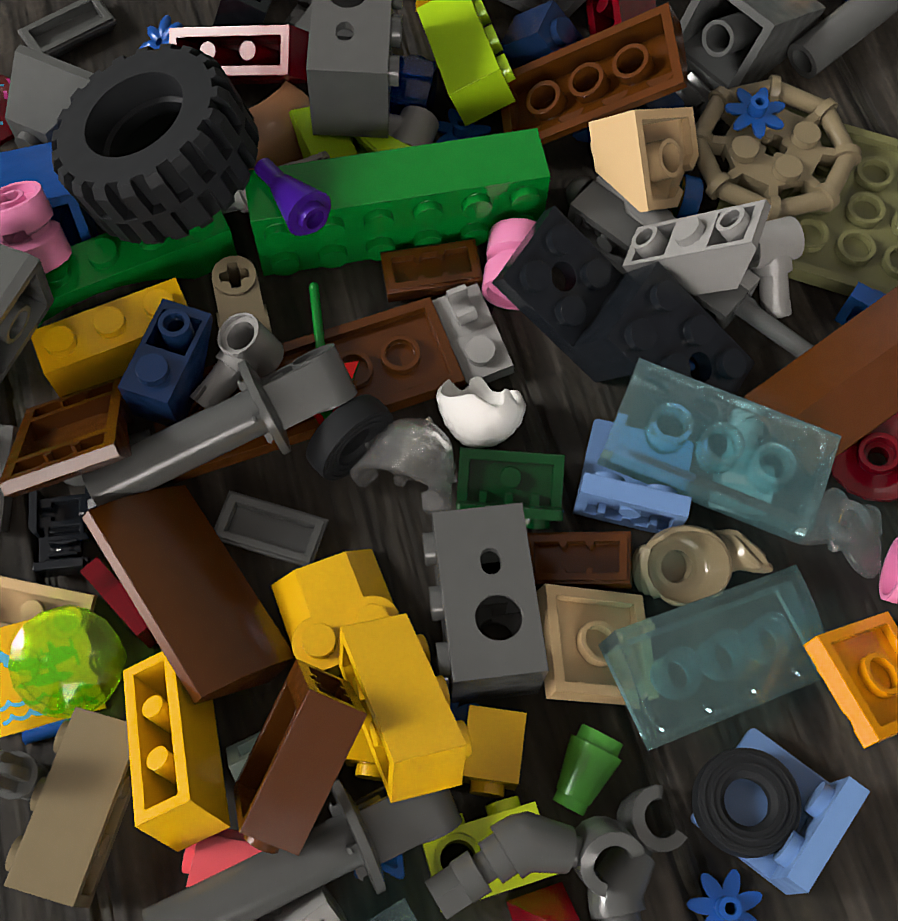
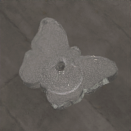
M830 488L816 498L810 507L806 508L801 516L785 530V536L791 542L809 546L828 543L827 546L831 552L842 551L850 566L867 579H873L881 572L880 554L882 543L879 537L882 535L883 530L880 510L870 504L862 505L854 500H848L845 492L838 488Z

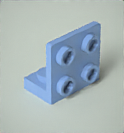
M595 419L590 433L573 514L655 534L669 527L684 525L689 516L692 497L684 495L694 446L693 442L680 437L603 419Z
M752 728L746 732L736 748L757 749L778 759L789 770L797 783L801 796L802 811L797 830H793L780 850L758 858H738L786 895L809 893L870 791L850 776L829 783L759 730ZM737 779L731 782L725 791V808L730 817L737 823L744 826H755L766 816L768 809L767 797L762 788L755 782L747 779ZM692 813L690 817L691 822L695 824L697 827H699L694 817V813Z

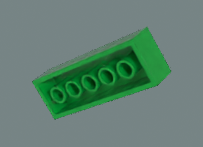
M538 128L277 166L284 174H288L326 193L331 199V210L325 225L320 230L304 236H297L289 231L270 188L254 170H248L250 172V180L245 187L250 223L263 275L276 274L286 276L305 269L318 267L337 268L345 263L370 259L381 261L380 252L475 239L476 246L488 241L491 227L501 220L525 218L537 222L545 211L551 176Z

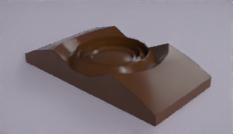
M123 376L26 409L0 478V488L4 496L17 497L103 468L132 456L127 427L128 425H135L134 415L131 413L118 389Z

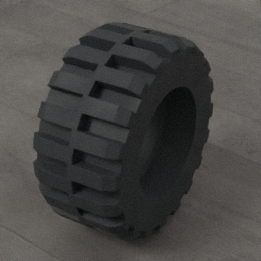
M160 44L159 49L147 46L136 49L135 55L130 57L122 55L111 61L112 66L103 72L100 69L89 77L90 82L83 89L78 88L70 97L71 105L68 109H62L57 119L59 130L53 131L51 141L52 164L61 184L110 236H115L122 241L140 244L143 241L146 244L164 243L167 237L178 240L189 236V230L197 226L203 229L214 221L212 216L221 209L226 211L235 202V193L238 190L243 191L250 180V172L248 170L255 168L259 134L258 127L254 123V117L225 71L212 56L185 45L180 47L175 44Z

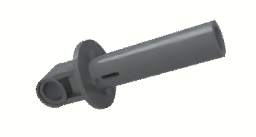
M898 0L846 1L788 47L787 54L790 64L802 77L807 79L815 77L898 11Z
M330 343L313 349L298 357L292 363L262 378L259 377L246 359L238 362V367L243 377V381L238 379L237 383L241 392L130 445L132 456L82 474L84 484L94 503L98 507L126 496L152 490L262 435L265 436L270 444L274 440L283 455L291 452L287 428L318 413L327 412L339 407L358 393L335 344Z
M338 779L331 788L337 802L334 805L329 804L332 818L312 828L299 856L279 849L276 854L262 851L143 909V921H254L354 870L361 881H363V877L368 875L376 893L380 894L386 891L382 863L420 844L428 843L447 835L456 829L463 820L449 788L391 803L385 786L354 801Z

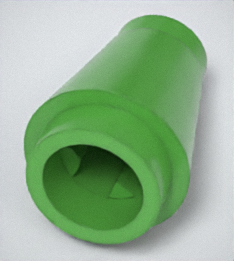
M582 724L576 736L570 735L556 787L557 791L552 800L584 816L588 806L592 804L623 761L618 758L623 744L594 728Z

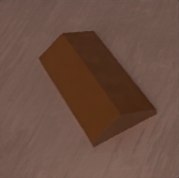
M898 286L743 398L751 410L758 413L761 422L808 477L898 413Z

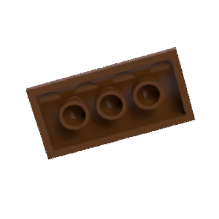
M669 2L513 69L512 71L516 79L508 84L515 102L501 108L503 130L506 133L538 128L543 145L589 127L588 122L624 113L686 88L688 85V71L682 28Z
M186 485L153 489L126 496L93 508L82 517L194 704L269 683L295 659L288 643Z

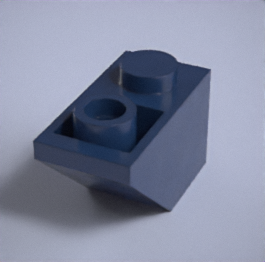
M551 0L514 16L501 42L503 47L502 53H505L513 66L518 68L584 38L557 3Z
M162 299L118 385V389L133 415L168 427L186 419L194 403V400L189 396L202 383L213 322L211 313Z

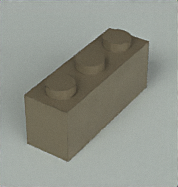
M75 706L71 719H67L61 724L55 736L53 751L56 753L49 774L48 776H43L38 781L32 793L30 810L33 811L25 834L16 838L7 855L5 869L9 873L4 886L70 907L90 908L132 796L127 721Z

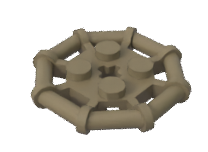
M772 74L768 80L728 89L724 86H718L709 93V102L695 124L699 151L696 164L707 186L705 194L712 200L719 198L734 206L766 199L771 205L766 221L786 216H797L818 210L830 212L839 205L840 193L854 166L861 162L862 150L857 144H853L836 110L838 103L833 98H820L781 81L780 75ZM765 87L768 90L769 102L780 101L810 115L804 118L784 109L780 113L775 114V116L783 121L784 127L780 130H775L766 126L765 135L759 139L753 134L751 124L743 130H734L733 124L738 116L727 113L724 107L727 103H739L736 96L738 88L746 90L753 96L760 88ZM720 118L730 126L726 136L712 134ZM819 126H823L833 148L822 146ZM765 146H773L780 152H776L774 156H769L765 153ZM714 155L721 156L723 162L727 158L730 165L727 173L721 171ZM817 166L832 167L823 183H820L812 175ZM794 188L792 193L800 191L803 194L782 200L780 198L783 190Z

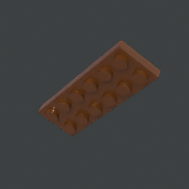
M431 297L324 330L325 345L334 343L343 363L360 361L353 380L358 391L354 397L364 394L372 395L380 400L390 413L436 398L439 387L448 379L458 389H464L465 378ZM314 333L282 343L284 349L283 360L276 370L315 349ZM214 365L204 368L202 381L210 373ZM238 387L237 390L233 393L232 396H234L235 394L241 392V390H240L239 387ZM194 401L186 418L205 408ZM314 416L286 429L290 446L311 439L320 426ZM153 422L156 433L168 427ZM262 435L172 479V482L175 484L278 450L279 448L274 440L270 444L265 436Z

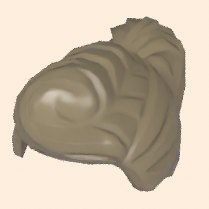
M694 525L673 526L656 533L648 543L640 545L635 550L632 558V577L637 590L644 595H651L653 599L662 598L666 603L677 607H691L716 598L725 590L732 573L735 571L763 574L773 571V566L768 562L765 553L743 533L732 529L711 531Z

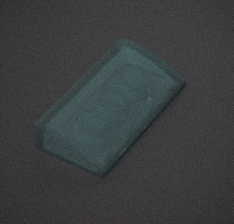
M639 358L597 464L649 485L662 484L670 486L678 494L692 497L691 502L798 544L813 531L841 436Z
M797 565L614 630L598 646L647 751H651L822 680L823 678L818 673L815 664L803 645L815 636L825 632L807 584Z

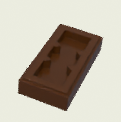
M475 239L380 252L388 303L446 294L447 290L462 284L468 287L478 283L479 288L482 289L483 275Z
M631 531L527 533L536 589H540L544 584L587 589H632L633 537Z

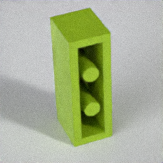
M431 0L416 8L449 97L465 126L515 102L508 83L516 78L505 53L496 56L497 53L503 51V47L493 25L484 27L491 23V19L482 0Z

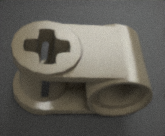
M242 256L222 258L215 264L212 270V283L218 309L216 316L219 329L230 316L246 312L257 318L272 333L266 304H263L257 272L253 263Z

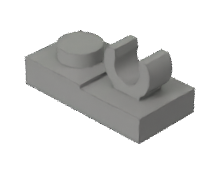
M478 283L468 287L465 284L447 290L445 296L432 300L465 378L466 386L469 385V380L476 376L482 377L486 383L514 373V365Z

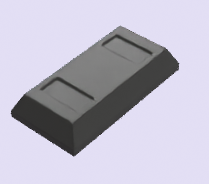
M78 0L17 30V32L29 48L58 58L112 31L117 21L101 0Z
M229 490L214 530L222 543L303 567L314 563L329 519Z

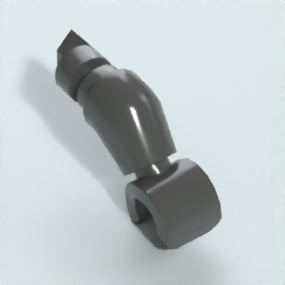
M655 784L628 793L620 802L617 811V821L643 846L645 855L630 858L620 846H612L595 868L608 883L606 897L596 895L589 888L587 889L588 910L591 920L642 921L640 911L646 909L644 894L656 865L651 858L652 854L670 852L680 847L688 838L679 830L664 831L657 837L651 833L646 825V808L651 801L662 799L663 785Z
M525 811L511 814L490 826L493 833L478 843L481 848L479 852L471 856L468 850L450 861L449 866L426 880L425 884L447 920L471 903H476L492 892L489 884L497 878L503 884L517 874L522 879L531 873L567 874L573 867L580 879L594 894L605 898L608 883L594 869L595 860L598 855L610 846H620L630 858L644 856L645 852L643 846L617 820L610 817L593 816L582 821L574 828L571 825Z

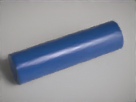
M71 717L22 731L23 743L28 745L55 737L61 724L67 719L70 720Z

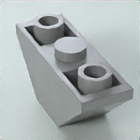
M764 199L637 227L622 267L627 272L659 262L692 295L737 289L757 249L771 205Z

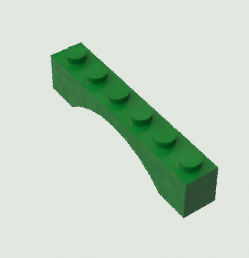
M221 210L212 216L214 220L203 229L197 226L189 230V236L178 240L167 237L164 243L146 244L141 241L138 244L122 241L118 237L104 233L71 246L72 254L68 260L45 274L54 303L39 326L76 303L121 286L175 277L196 279L211 273L215 264L222 258L237 256L230 228Z

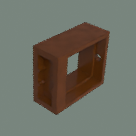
M298 659L295 660L233 787L239 833L244 834V839L251 846L266 853L276 854L279 849H282L299 856L367 716V712L349 681Z

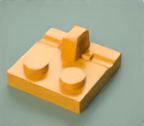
M888 611L819 634L803 645L840 709L851 721L854 732L864 749L898 734V626Z

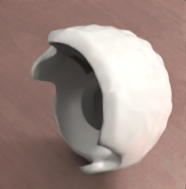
M480 376L470 379L469 385L464 390L458 389L448 379L439 387L436 394L438 408L445 426L454 438L471 448L493 447L504 442L521 425L526 410V403L518 390L504 389L502 392L492 391Z

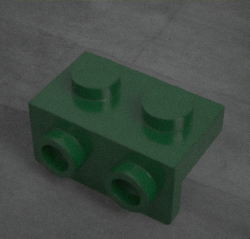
M460 447L456 510L522 503L526 528L550 529V521H563L564 510L561 506L565 455Z

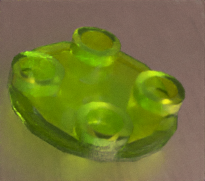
M67 604L42 611L22 626L11 644L8 669L13 688L27 706L48 717L70 719L75 706L94 711L110 699L121 681L127 655L125 648L121 645L119 636L106 619L87 608Z

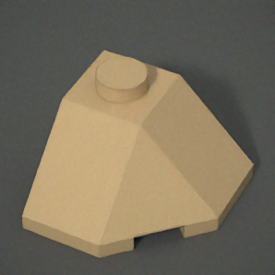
M693 107L635 109L588 122L595 172L639 212L678 207L684 192L679 186L685 171L694 169L699 157Z

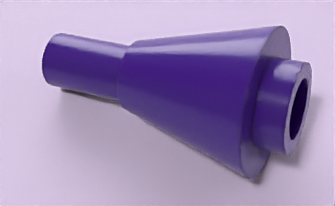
M262 158L256 163L255 173L270 188L272 196L292 234L297 236L308 235L320 230L325 225L331 210V199L326 193L288 174H284L269 158Z

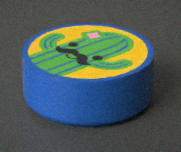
M684 174L679 185L684 191L678 207L671 208V213L677 219L698 214L703 197L704 184L702 179Z

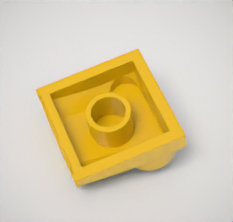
M372 549L345 551L295 569L271 585L295 658L335 676L342 674L339 668L340 626L399 615Z

